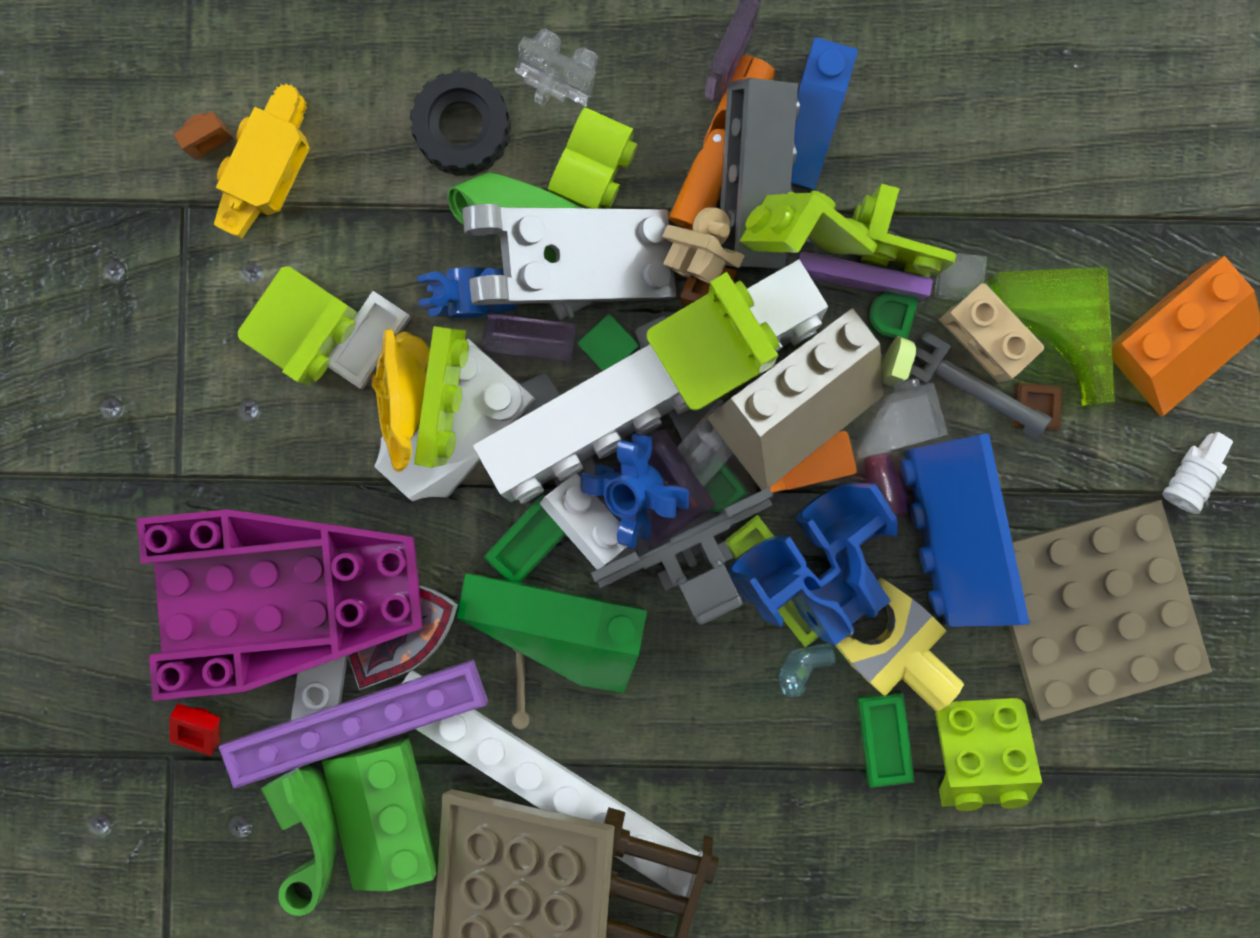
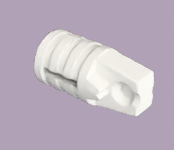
M1215 432V434H1208L1199 448L1191 446L1181 462L1182 465L1175 472L1176 475L1170 480L1169 486L1164 489L1163 497L1187 512L1199 514L1203 509L1204 502L1209 498L1210 492L1214 490L1216 482L1221 479L1227 468L1222 462L1233 441L1220 432Z

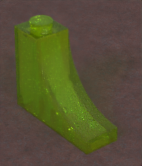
M1107 267L998 272L988 279L987 286L1030 331L1051 343L1066 359L1078 382L1082 406H1096L1115 402Z

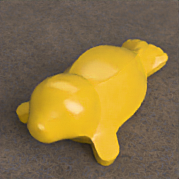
M389 329L383 333L382 353L379 355L376 374L371 376V386L376 392L380 428L387 445L392 467L395 471L401 472L407 468L412 457L411 439L418 431L420 425L430 349L420 337L405 331L395 336L393 329Z

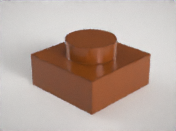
M213 111L208 114L200 113L190 117L184 122V128L173 133L181 148L195 160L234 139L227 125Z

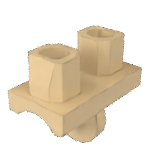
M715 207L705 208L698 213L693 223V230L667 225L662 235L663 238L673 243L663 265L682 276L691 278L693 275L709 284L710 281L721 275L725 265L739 268L745 255L721 247L727 240L731 230L730 219L724 210Z

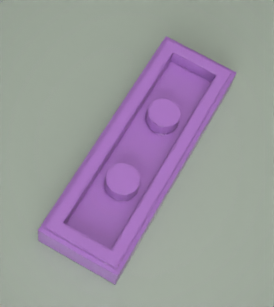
M805 251L800 252L795 260L800 259L812 280L879 294L893 293L917 298L919 299L918 302H922L930 296L933 280L929 277Z

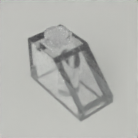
M915 378L892 385L894 393L880 400L852 450L854 460L948 435L934 382L920 386L919 379Z

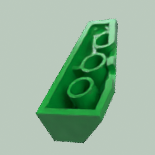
M465 573L457 618L576 684L624 693L639 656L647 610L636 604Z

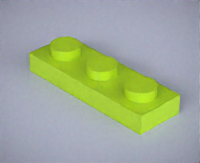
M433 327L414 465L429 468L447 465V459H450L453 455L456 444V435L452 431L454 413L459 411L462 402V388L458 386L460 370L466 365L469 355V343L465 340L466 330L451 327Z

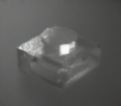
M956 253L955 263L937 275L934 298L962 301L978 285L984 283L987 256Z

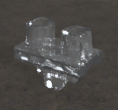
M544 28L532 39L524 36L518 45L519 58L515 73L524 76V83L537 89L534 102L544 106L550 96L563 102H565L566 98H569L586 107L592 96L598 55L583 47L577 48L573 57L569 58L559 53L561 40L558 35Z
M721 399L717 401L666 460L700 491L733 454L732 450L707 419L708 416L725 404Z

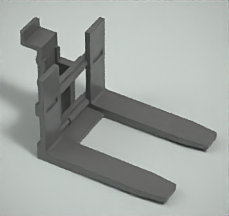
M661 316L635 330L640 349L649 345L647 331L652 326L666 319L665 316ZM545 373L520 384L536 399L524 412V416L560 396ZM713 402L698 411L689 409L681 414H677L675 409H673L668 414L698 476L722 458L749 491V494L741 501L724 508L720 513L704 509L697 500L690 503L688 509L680 508L676 510V517L674 518L661 517L651 522L650 538L646 540L637 537L635 548L628 547L608 565L591 572L594 581L598 582L600 588L642 568L647 569L662 562L665 570L658 573V576L665 591L678 585L699 625L708 623L741 607L743 604L723 564L733 559V556L726 541L717 545L714 536L730 529V526L772 506L769 498L773 497L769 487L757 493L745 467L707 419L708 416L716 411ZM591 456L581 462L583 469L577 473L580 478L582 473L595 475L596 465ZM558 477L553 478L557 487L566 481L560 482ZM604 495L597 496V497L600 499V501H601V502L607 507V509L610 511V509L608 508V506H607V504H606V502H605ZM612 513L614 517L620 522L621 518ZM702 552L709 569L686 579L679 563L686 560L688 566L693 567L697 564L694 556Z

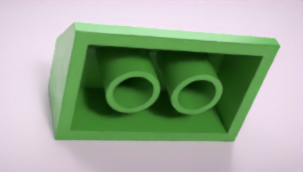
M409 737L322 759L353 890L392 891L434 880L438 868V853Z

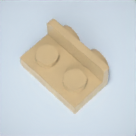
M985 283L978 285L967 297L951 307L938 319L998 383L1013 379L1044 350V345Z

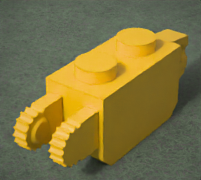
M287 83L276 87L277 89L273 91L274 95H271L264 111L254 107L250 117L247 116L241 121L236 134L238 142L231 157L227 156L222 161L217 172V180L219 182L216 188L223 195L214 225L243 239L260 212L267 216L280 212L310 149L306 137L299 130L304 119L303 114L306 113L305 110L308 108L306 106L307 102L296 88Z

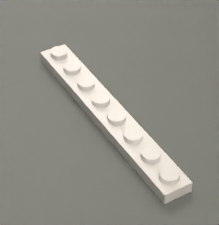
M411 670L403 683L422 676ZM476 710L416 728L422 734L542 810L604 823L607 809L611 807L626 812L622 828L630 830V836L697 856L699 854L691 847ZM624 854L623 858L617 857L671 893L683 897L686 896L692 877L691 873Z

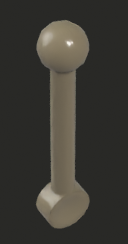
M514 650L516 652V712L512 717V724L517 729H524L530 721V716L525 711V655Z

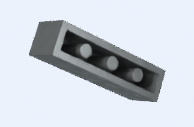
M755 78L728 82L720 209L724 210L728 215L731 230L727 240L721 247L745 255L740 266L784 268L786 266V257L789 252L752 251L742 244L740 239L747 229V218L756 207L763 203L767 195L792 192V167L797 154L794 144L795 121L800 110V103L797 98L798 83Z

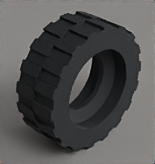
M454 70L449 74H439L436 76V79L431 82L428 81L422 86L423 90L420 94L416 95L413 101L415 105L410 112V119L412 121V126L410 127L416 144L431 164L434 163L438 170L445 173L446 171L451 172L455 176H462V174H470L472 176L478 174V171L483 169L488 170L497 159L500 160L504 154L505 146H508L510 141L509 130H511V121L503 96L498 88L495 90L491 81L478 77L477 73L474 72L462 73L460 70ZM468 103L477 108L481 113L483 128L478 138L472 143L455 145L447 141L441 134L439 127L440 118L444 110L450 105Z

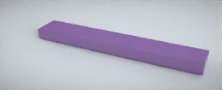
M473 659L224 742L219 746V750L232 786L237 788L486 706L489 701Z

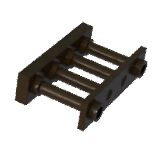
M608 807L604 824L615 826L612 862L614 856L623 858L624 854L692 874L686 896L683 897L617 877L618 872L611 870L609 899L611 900L612 895L680 915L673 938H687L704 882L712 884L716 874L719 857L712 855L713 838L704 835L698 856L630 836V830L622 828L626 812ZM607 918L606 938H671Z

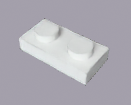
M577 473L546 495L539 503L597 570L608 565L628 548V546L618 544L617 529L620 522L597 496L581 492V478Z

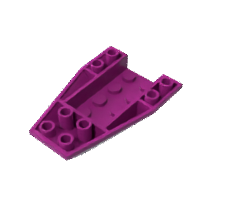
M231 509L137 518L141 564L154 563L161 652L149 655L153 701L245 692L423 628L415 537Z

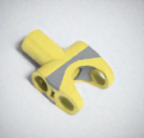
M879 578L877 581L891 601L885 606L888 614L887 627L880 636L873 640L861 641L850 636L845 637L835 646L849 664L884 697L902 679L935 711H940L957 697L964 686L963 681L929 650L946 633V630L919 603L886 580Z

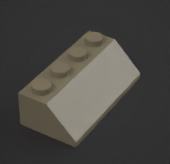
M851 308L707 417L761 490L774 485L884 396L880 343L855 310Z

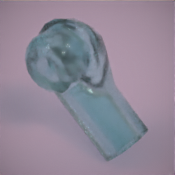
M824 643L795 649L788 655L779 672V684L786 696H801L806 690L805 684L814 668L836 664L832 644Z

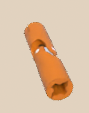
M742 55L729 82L746 78L774 80L777 73L773 66L756 57L753 58V56ZM728 85L705 136L703 149L694 160L668 217L672 223L681 228L693 230V223L698 213L708 207L717 208L721 199L725 130L723 129H725Z

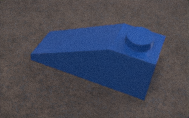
M817 37L813 40L797 90L800 110L795 121L794 144L797 154L792 167L791 185L811 191H814L847 91L858 49Z

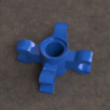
M461 267L447 270L446 276L434 271L417 277L418 282L429 284L427 292H433V297L419 300V306L428 309L430 316L468 319L489 316V310L500 314L516 309V304L473 305L471 303L469 280L479 276L504 275L503 269Z
M638 433L632 434V443L626 441L618 442L617 458L621 463V474L614 472L611 467L604 465L595 466V475L581 474V492L594 496L604 495L605 502L610 511L621 518L617 529L618 544L631 548L636 547L637 537L646 540L650 538L651 522L647 518V508L655 510L658 515L666 518L676 517V507L681 509L689 508V490L679 486H664L660 473L654 467L648 465L652 452V439L649 436Z

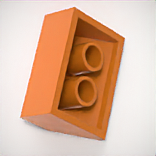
M1225 256L1220 257L1198 268L1103 350L1159 416H1164L1260 334V312L1255 290Z

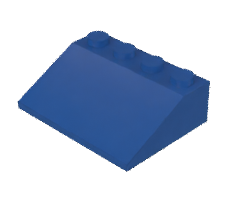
M989 433L904 450L906 459L900 461L901 474L905 485L911 486L915 503L910 504V516L915 530L921 529L924 547L919 548V558L924 573H930L934 591L928 592V600L934 618L939 617L940 623L950 627L1029 624Z

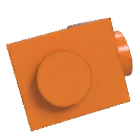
M846 431L838 432L770 487L772 494L854 475L857 469L848 433Z

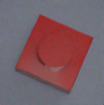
M177 703L169 717L170 743L212 756L220 742V717L213 715L204 708H191Z

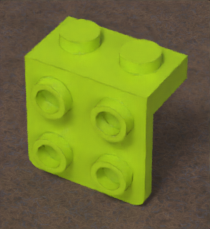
M881 184L871 196L866 195L862 205H857L852 219L860 222L869 230L867 236L878 246L872 255L855 254L862 256L860 261L863 264L886 268L887 264L904 268L903 272L930 278V276L939 275L955 263L957 254L952 251L887 233L900 188Z
M818 191L767 195L763 203L756 207L747 218V229L740 239L742 244L750 250L757 252L799 253L807 238L822 250L831 254L872 255L878 246L867 236L869 230L863 224L854 219L843 217L834 209L836 206L835 202Z
M285 266L279 270L239 328L238 337L242 342L283 369L282 372L290 378L310 386L313 381L319 380L327 370L331 361L328 356L337 343L343 344L353 332L356 326V322L353 319L358 312L293 268Z
M727 272L710 281L709 293L652 326L647 331V341L687 407L693 411L704 408L773 367L778 357L775 349L780 347L775 333L767 322L758 323L750 310L754 306V301L749 291L741 281L734 284Z
M1021 699L955 701L940 711H935L946 771L939 788L942 807L956 806V809L959 811H973L985 804H1001L1003 808L1014 809L1023 807L1032 801L1042 784L1026 706Z

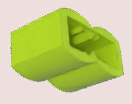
M584 107L548 186V191L582 208L602 209V207L610 209L620 184L614 182V179L621 166L628 169L638 146L637 143L632 141L634 136L633 128Z

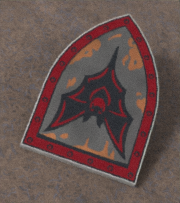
M419 586L423 621L422 629L348 655L359 690L405 674L430 658L449 632L458 604L435 590Z

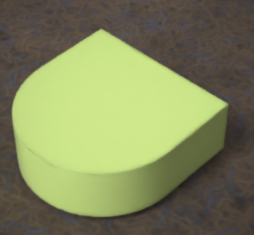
M900 336L893 340L882 363L884 384L892 386L908 379L916 354V345L913 341Z

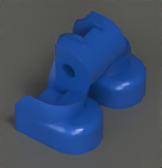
M841 484L812 500L797 515L796 521L809 541L814 546L824 549L831 565L819 577H816L806 567L804 557L790 536L783 535L773 536L754 545L728 567V574L740 595L746 601L752 602L765 621L782 627L784 619L777 610L792 599L801 617L814 633L827 643L837 645L845 637H850L854 634L852 624L863 615L874 618L878 615L879 610L891 602L866 564L859 547L863 543L881 536L897 537V517L892 512L891 507L876 484Z

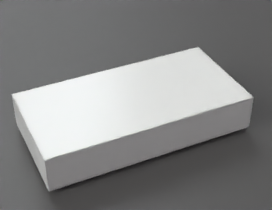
M372 291L353 319L356 322V326L349 338L343 344L337 343L328 356L331 360L328 368L363 390L371 379L372 374L376 371L379 355L382 353L384 331L393 329L396 336L404 330L412 317Z

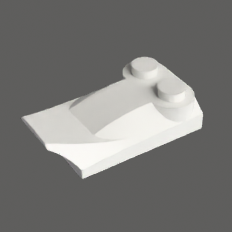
M467 339L469 343L468 360L466 365L460 370L458 386L462 388V402L459 411L454 413L452 431L456 435V444L452 457L447 459V465L433 468L414 465L418 429L411 439L412 457L406 469L397 472L392 467L383 436L381 438L380 451L374 466L412 501L427 497L448 498L481 461L473 445L518 420L536 400L470 339Z

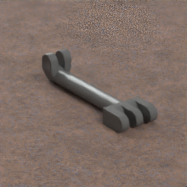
M928 332L923 334L920 341L934 351L930 354L916 347L914 359L924 364V367L920 369L913 364L909 374L910 377L927 387L935 375L943 378L1024 425L1022 435L1038 443L1053 418L1038 409L1034 411L947 361L946 358L951 352L952 346Z

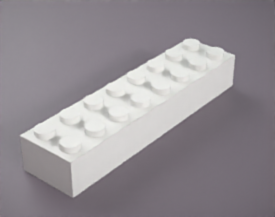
M800 259L747 289L754 301V306L750 308L751 312L759 324L763 322L769 324L779 341L780 347L775 349L776 352L790 342L796 348L818 334L816 329L822 326L821 320L828 305ZM649 344L474 444L473 447L500 495L510 502L519 500L523 504L544 492L542 484L555 477H558L560 482L570 478L583 469L581 462L595 454H597L599 459L607 457L617 451L618 442L635 431L638 434L645 435L662 424L660 418L666 413L675 409L677 414H681L689 410Z

